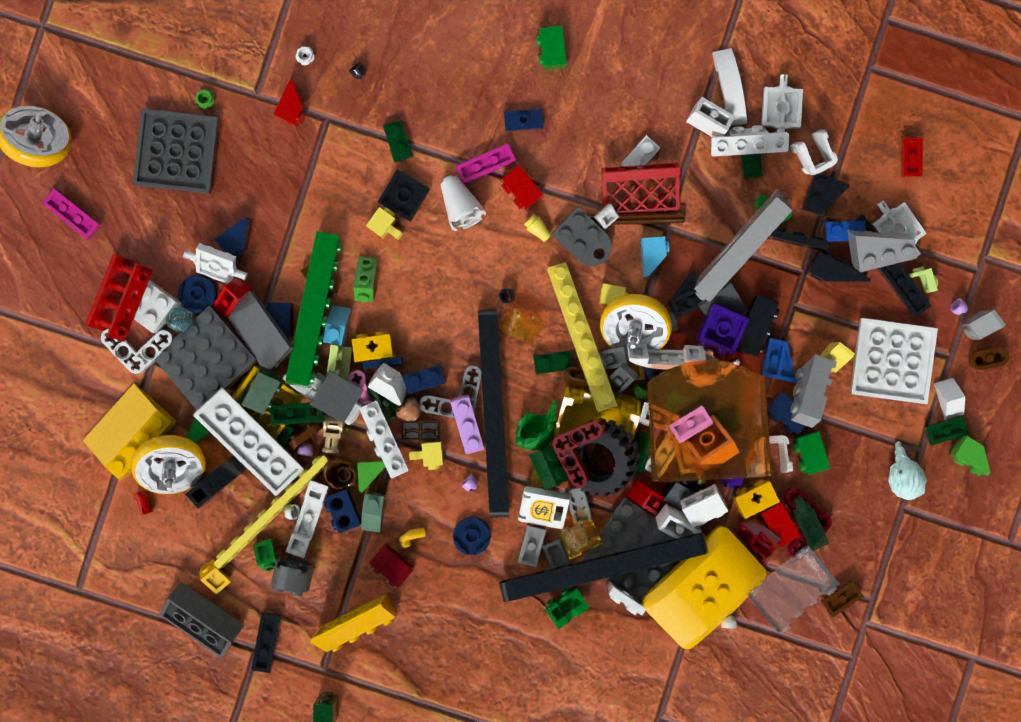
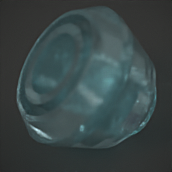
M181 307L171 310L166 317L167 325L176 332L187 331L193 320L192 313L188 309Z

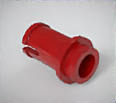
M145 490L134 493L135 497L133 498L137 501L141 516L153 512L147 497L149 494Z

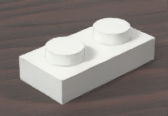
M646 135L620 165H646L660 150V147Z

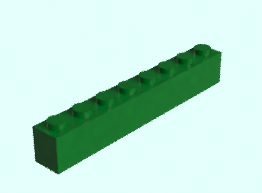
M316 231L293 341L294 348L291 351L285 383L288 385L310 388V384L314 385L316 373H313L314 365H318L320 354H317L318 346H322L324 335H320L321 329L326 326L327 316H324L325 310L330 308L331 298L328 297L329 290L334 288L335 279H332L333 271L337 272L339 260H336L337 253H341L343 242H340L339 235Z

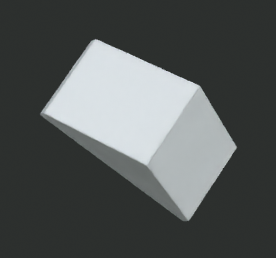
M954 378L934 383L944 420L964 415L965 395Z

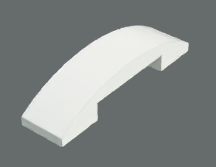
M732 48L712 52L723 94L724 110L735 116L730 127L746 124L747 115L743 88Z
M627 343L629 361L640 366L654 369H684L706 363L704 346L684 345L683 350L647 349V344H636L635 348L632 349L630 347L631 344Z
M310 480L286 552L302 558L305 557L329 486Z

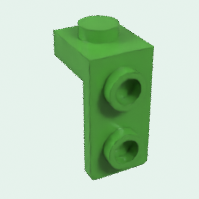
M358 257L353 286L355 301L374 302L377 258Z

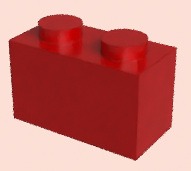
M520 165L501 179L503 183L501 185L502 189L507 195L509 193L512 194L515 198L513 202L519 210L523 208L526 211L543 198L542 192Z
M779 502L758 512L766 527L781 539L779 547H783L801 536L798 532L800 527L795 520H791L789 516L791 511L786 503L782 504V502Z

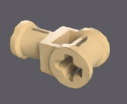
M326 414V422L323 424V437H326L325 448L322 449V452L339 454L338 444L344 432L345 422L343 423L334 417H330L328 414Z

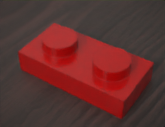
M903 138L901 146V177L920 178L923 176V138Z

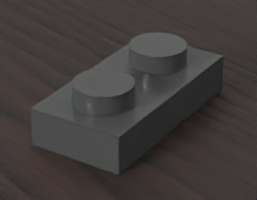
M627 346L598 352L605 370L618 368L623 362L628 366L631 365Z
M625 362L608 378L612 392L616 397L638 376Z

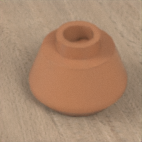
M411 396L404 399L402 405L396 409V416L406 421L416 420L420 415V406L417 399Z

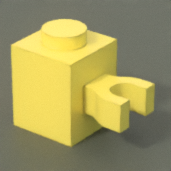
M379 207L366 225L383 239L387 233L397 240L403 235L402 232L393 227L397 221L393 217L395 213L386 207L384 210Z
M603 283L599 304L607 306L615 298L629 293L626 292V287Z
M442 441L422 443V451L409 452L410 460L423 459V465L428 467V470L440 469V465L444 464Z

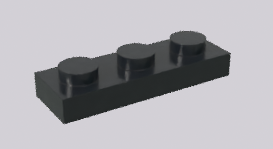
M777 227L767 238L822 252L827 250L829 242L823 241L824 238L812 236V238L805 237L804 233L796 231L793 234L787 233L786 229Z
M267 612L261 613L251 670L271 673L282 615Z

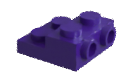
M712 303L706 320L702 322L695 339L700 341L699 345L717 348L716 352L727 356L728 353L734 354L749 319Z

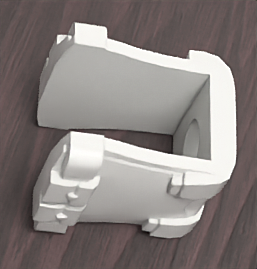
M825 129L811 134L824 159L823 162L815 166L804 142H795L790 145L791 151L796 153L803 165L801 169L805 174L815 175L834 166L838 161L836 153L832 152L827 140L829 135Z
M767 436L755 442L754 449L758 456V465L755 467L757 475H764L768 472L764 444L778 443L781 473L793 471V462L789 461L787 449L789 440L786 436Z

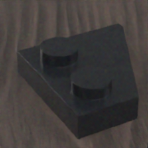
M821 174L813 175L801 210L820 216L849 188L850 184Z
M695 270L689 273L668 301L676 320L700 309L698 303L702 300L695 294L696 290L694 289L698 279Z

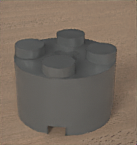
M283 557L277 558L271 581L272 589L277 592L288 591L294 596H302L303 592H307L310 589L314 565L309 566L308 561L295 557H288V560L283 561Z

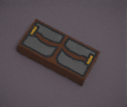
M402 420L401 440H440V421Z

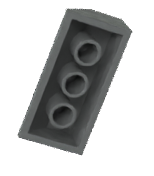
M182 582L169 595L159 615L220 658L224 657L244 627L237 618L231 617L224 609L215 606L207 597L201 596L191 586L185 585Z

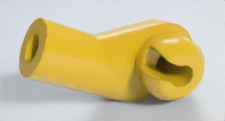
M424 527L409 530L400 536L399 542L401 547H410V540L425 537Z

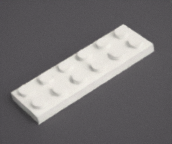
M223 387L193 414L275 496L304 470Z

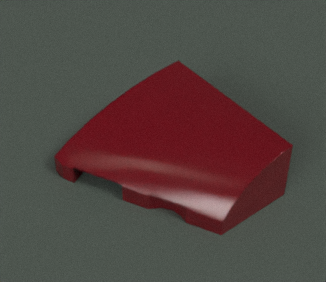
M753 515L742 522L738 531L739 536L746 542L749 550L759 555L761 558L759 563L762 566L766 565L781 541L778 536Z

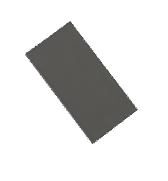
M249 291L227 317L256 360L265 368L274 371L294 348L254 291Z

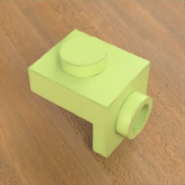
M923 266L912 269L913 273L908 274L910 278L920 277L924 294L938 291V280L933 275L932 268L925 270Z

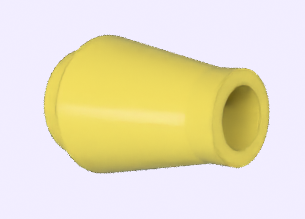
M533 214L524 223L527 227L526 230L540 238L543 242L552 235L540 216L537 217Z

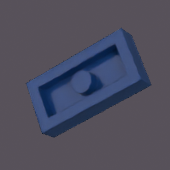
M865 221L825 222V242L849 241L847 230L865 232Z

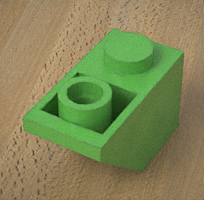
M968 436L959 437L949 453L950 456L954 457L953 461L961 466L967 465L970 467L969 471L977 476L981 474L989 476L990 469L984 446Z

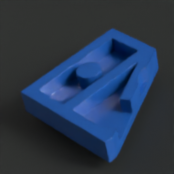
M767 338L759 375L792 383L797 382L793 374V362L789 355L788 342Z

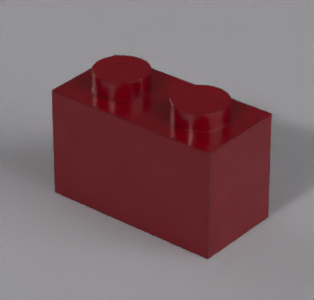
M386 543L369 562L370 568L379 575L381 573L386 577L385 581L390 586L398 588L415 568Z

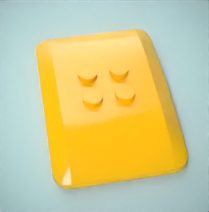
M725 526L716 527L705 537L708 548L707 554L681 560L642 598V604L645 606L646 611L684 649L693 648L709 635L766 578L765 568Z

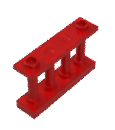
M113 253L85 325L101 331L107 328L109 329L107 337L125 342L153 269L136 263L134 268H132V260ZM129 274L130 278L128 280L127 285L125 286L124 282L126 280L127 275ZM120 292H122L123 295H122V298H121V300H120V303L118 304V303H116V302H117V300H118V297H119V295H120ZM113 310H115L116 313H115L114 318H113V320H112V322H111V321H109V320H110V317H111V315H112Z

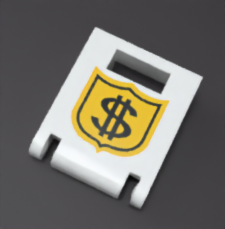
M526 486L522 496L518 520L563 529L570 494ZM556 506L563 507L562 515L560 512H555Z

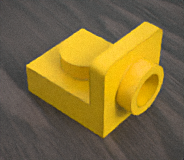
M213 559L201 567L199 574L200 580L217 594L231 580L221 569H218L213 564L215 562Z

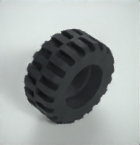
M599 418L606 427L604 434L576 449L590 475L589 482L581 488V491L584 493L589 491L591 492L590 495L596 497L600 493L602 497H605L609 494L618 493L636 474L635 471L639 467L638 459L640 458V452L636 451L638 444L636 441H632L633 435L631 432L627 433L624 430L626 427L615 425L616 421L609 420L606 422V419ZM593 426L590 430H588V434L593 431H598L599 427ZM576 431L574 433L577 440H583L584 437L581 432ZM589 443L602 444L612 452L616 464L614 471H601L590 463L586 452ZM567 456V462L570 465H575V458ZM578 475V476L576 477L578 480H580V479L583 480V479H584L583 476L579 477V475Z

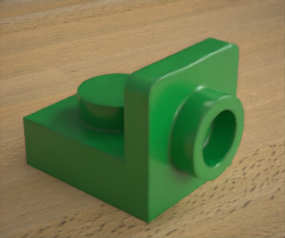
M270 538L253 544L257 566L263 571L274 570L277 555L273 540Z

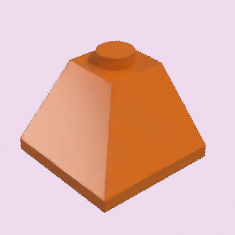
M714 415L710 416L713 421L712 425L684 441L701 465L724 463L739 453L735 442Z

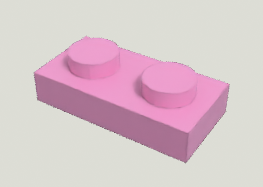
M700 406L669 425L678 442L682 443L712 425L713 421L704 407Z

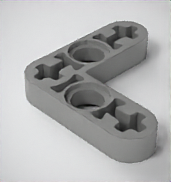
M477 366L466 368L460 397L465 396L464 390L467 387L474 389L475 395L470 398V401H474L472 405L473 412L475 411L481 381V370ZM472 368L476 369V373H479L478 377H474L473 381L477 382V386L465 384L466 380L470 382L471 376L468 375V371H472ZM431 395L421 398L419 406L422 411L455 418L453 409L450 413H444L441 409L443 403L449 402L451 404V399ZM429 398L431 403L437 404V400H440L438 412L434 411L436 407L433 406L426 409L423 401H427Z

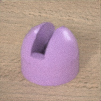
M960 298L955 300L950 307V311L956 315H963L968 310V305Z
M308 442L302 443L298 448L297 454L312 457V445Z
M470 475L462 482L461 486L465 490L472 492L477 489L478 481L473 475Z

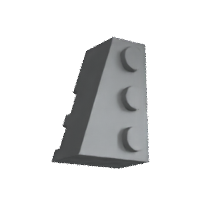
M847 230L852 266L859 272L917 258L915 240L907 234Z
M815 354L801 369L797 370L795 375L797 383L793 390L794 402L790 408L792 413L791 421L811 428L821 421L827 396H824L826 386L831 385L832 379L829 378L831 369L836 367V361Z

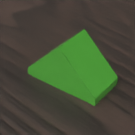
M383 460L357 463L359 491L361 493L364 492L385 468Z

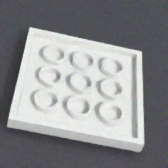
M860 318L849 394L928 404L938 328Z

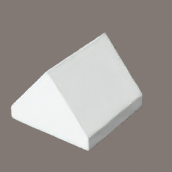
M607 204L594 218L606 229L619 216L611 204Z

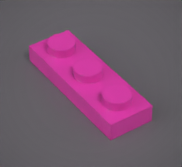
M505 144L457 165L456 169L462 183L466 184L513 164L516 160L509 144Z
M53 189L42 202L43 205L88 240L101 226L57 189Z

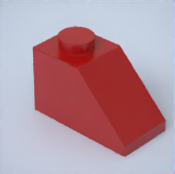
M289 80L273 115L277 119L297 128L299 124L303 123L306 114L304 113L305 109L297 86L293 81Z
M236 277L223 287L212 307L226 320L253 288L247 281Z
M639 480L635 482L627 494L629 498L656 516L666 503L671 505L663 499V496Z

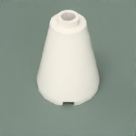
M452 175L445 177L441 183V190L451 229L458 231L457 228L462 227L464 230L482 220L481 215H486L484 207L458 177H453Z

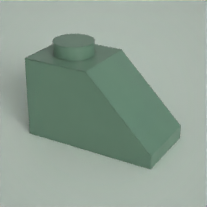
M365 493L361 530L381 532L386 494Z

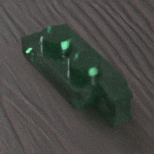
M798 497L794 499L797 510L793 512L810 551L812 552L828 545V539L814 509L810 504L805 505L803 498Z

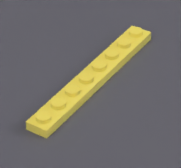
M564 262L548 267L547 271L596 409L599 413L615 408L617 403L568 266Z
M319 455L312 462L313 466L309 470H303L298 476L300 479L295 484L293 482L285 488L286 493L281 497L277 496L271 502L272 506L268 510L264 509L257 516L259 519L254 524L251 522L243 530L245 533L241 537H235L230 542L231 547L227 550H222L216 556L217 560L213 564L218 569L224 568L309 484L310 480H314L324 470L325 464L332 459L328 455Z

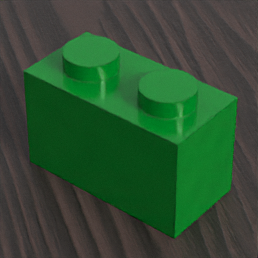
M562 26L539 28V35H536L537 47H541V54H538L539 66L543 65V71L566 68L567 60Z
M812 431L793 437L792 447L795 454L798 453L800 459L798 467L801 472L811 475L830 469L820 432Z

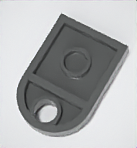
M579 206L551 233L573 256L585 265H600L610 256L612 244L609 236ZM597 248H602L605 253L603 257L596 258L594 251Z

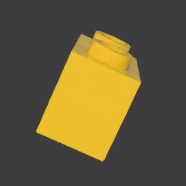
M386 331L375 332V336L368 337V334L356 335V339H352L355 362L395 357L392 334H387ZM371 341H373L374 344H378V347L374 349V352L372 349L368 348V345L372 344Z
M762 478L753 482L752 487L747 489L742 487L735 491L736 494L732 497L743 518L746 519L780 502L770 481L763 480ZM754 493L759 495L756 497L757 501L751 500Z

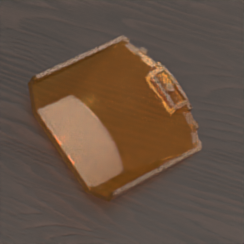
M704 360L684 363L670 368L647 382L652 482L772 476L765 377L747 369V367L730 364V362ZM703 406L708 415H714L735 442L739 453L724 463L701 465L685 442H678L669 425Z

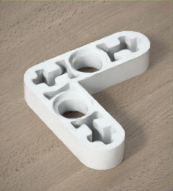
M109 329L104 330L101 334L102 343L134 374L143 373L150 367L160 353L174 339V335L170 331H159L137 352L127 340L125 342L121 341L117 345L113 341H107L109 337L106 335ZM162 335L169 336L167 338L168 343L163 342L159 346L154 344V342L160 343L162 341ZM122 346H126L129 350L128 355L125 357L119 354V349ZM148 347L155 348V358L147 356L146 350ZM132 357V359L135 362L140 361L141 363L139 364V366L141 368L134 369L133 367L135 366V364L132 361L127 362L126 360Z

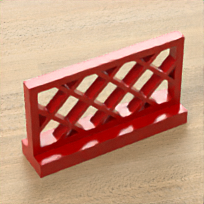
M676 162L601 168L603 208L613 198L620 204L615 209L617 214L680 210L679 164ZM675 177V184L670 189L662 184L667 178ZM648 179H654L657 182L651 190H648L643 185ZM629 180H634L638 184L632 192L624 187ZM606 182H616L619 187L611 193L606 188ZM659 186H662L667 191L661 199L653 194ZM640 187L648 192L641 201L634 195ZM621 188L629 194L622 202L615 197ZM671 194L675 198V205L667 206L663 201ZM650 196L658 201L653 207H647L644 204ZM633 197L638 204L634 208L629 209L624 204Z

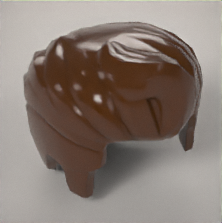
M340 456L333 458L325 464L323 475L326 482L332 488L346 489L355 487L358 484V467L349 458Z

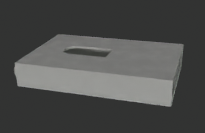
M778 189L772 193L699 275L694 289L696 290L695 294L704 301L706 299L710 302L791 213L792 201Z

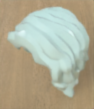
M898 441L895 444L896 463L890 467L888 482L892 492L897 497L912 500L925 493L927 478L923 469L917 462L912 461L908 457L905 448L901 446L902 443Z

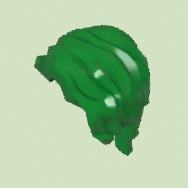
M552 400V405L545 415H532L531 412L524 414V417L517 424V431L515 433V443L517 446L533 451L543 449L549 445L554 436L553 430L557 417L558 403L556 400Z

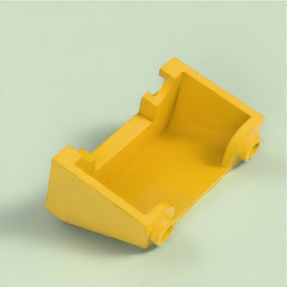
M566 384L553 437H557L559 434L590 420L602 418L606 419V422L613 420L616 421L615 425L626 427L624 430L627 433L631 432L633 435L631 439L633 441L640 419L641 402L636 397L621 393L618 397L614 395L617 407L598 413L589 388Z

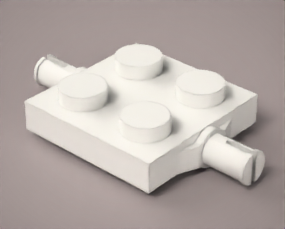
M784 74L780 75V86L763 88L761 126L775 128L777 133L785 132V129L801 128L803 89H793L787 86L788 75L784 76Z
M884 200L877 204L883 212L881 218L872 224L877 233L907 234L915 240V244L921 237L927 234L905 202L893 209H890ZM916 247V253H917V256H918V255H920L921 253L919 252V250H918L917 247Z
M199 243L196 248V254L187 250L183 254V258L194 261L196 272L226 284L235 279V277L244 281L247 278L248 273L237 269L236 256L230 253L222 252L211 246Z

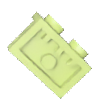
M331 345L327 373L331 370L348 380L353 349L351 347Z

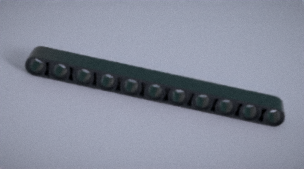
M497 309L478 310L489 514L490 518L509 517L498 317Z
M696 533L506 579L499 582L503 602H509L701 556L708 553L704 533Z

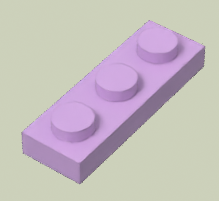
M469 395L451 399V406L466 455L484 450Z

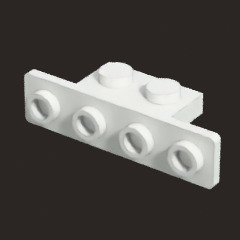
M760 125L746 129L744 127H733V129L727 131V136L711 138L712 156L787 152L789 147L788 132L769 133L765 127Z
M374 401L361 407L360 412L369 429L366 431L370 441L374 440L376 455L378 458H382L390 477L394 478L407 472L408 467L378 402Z

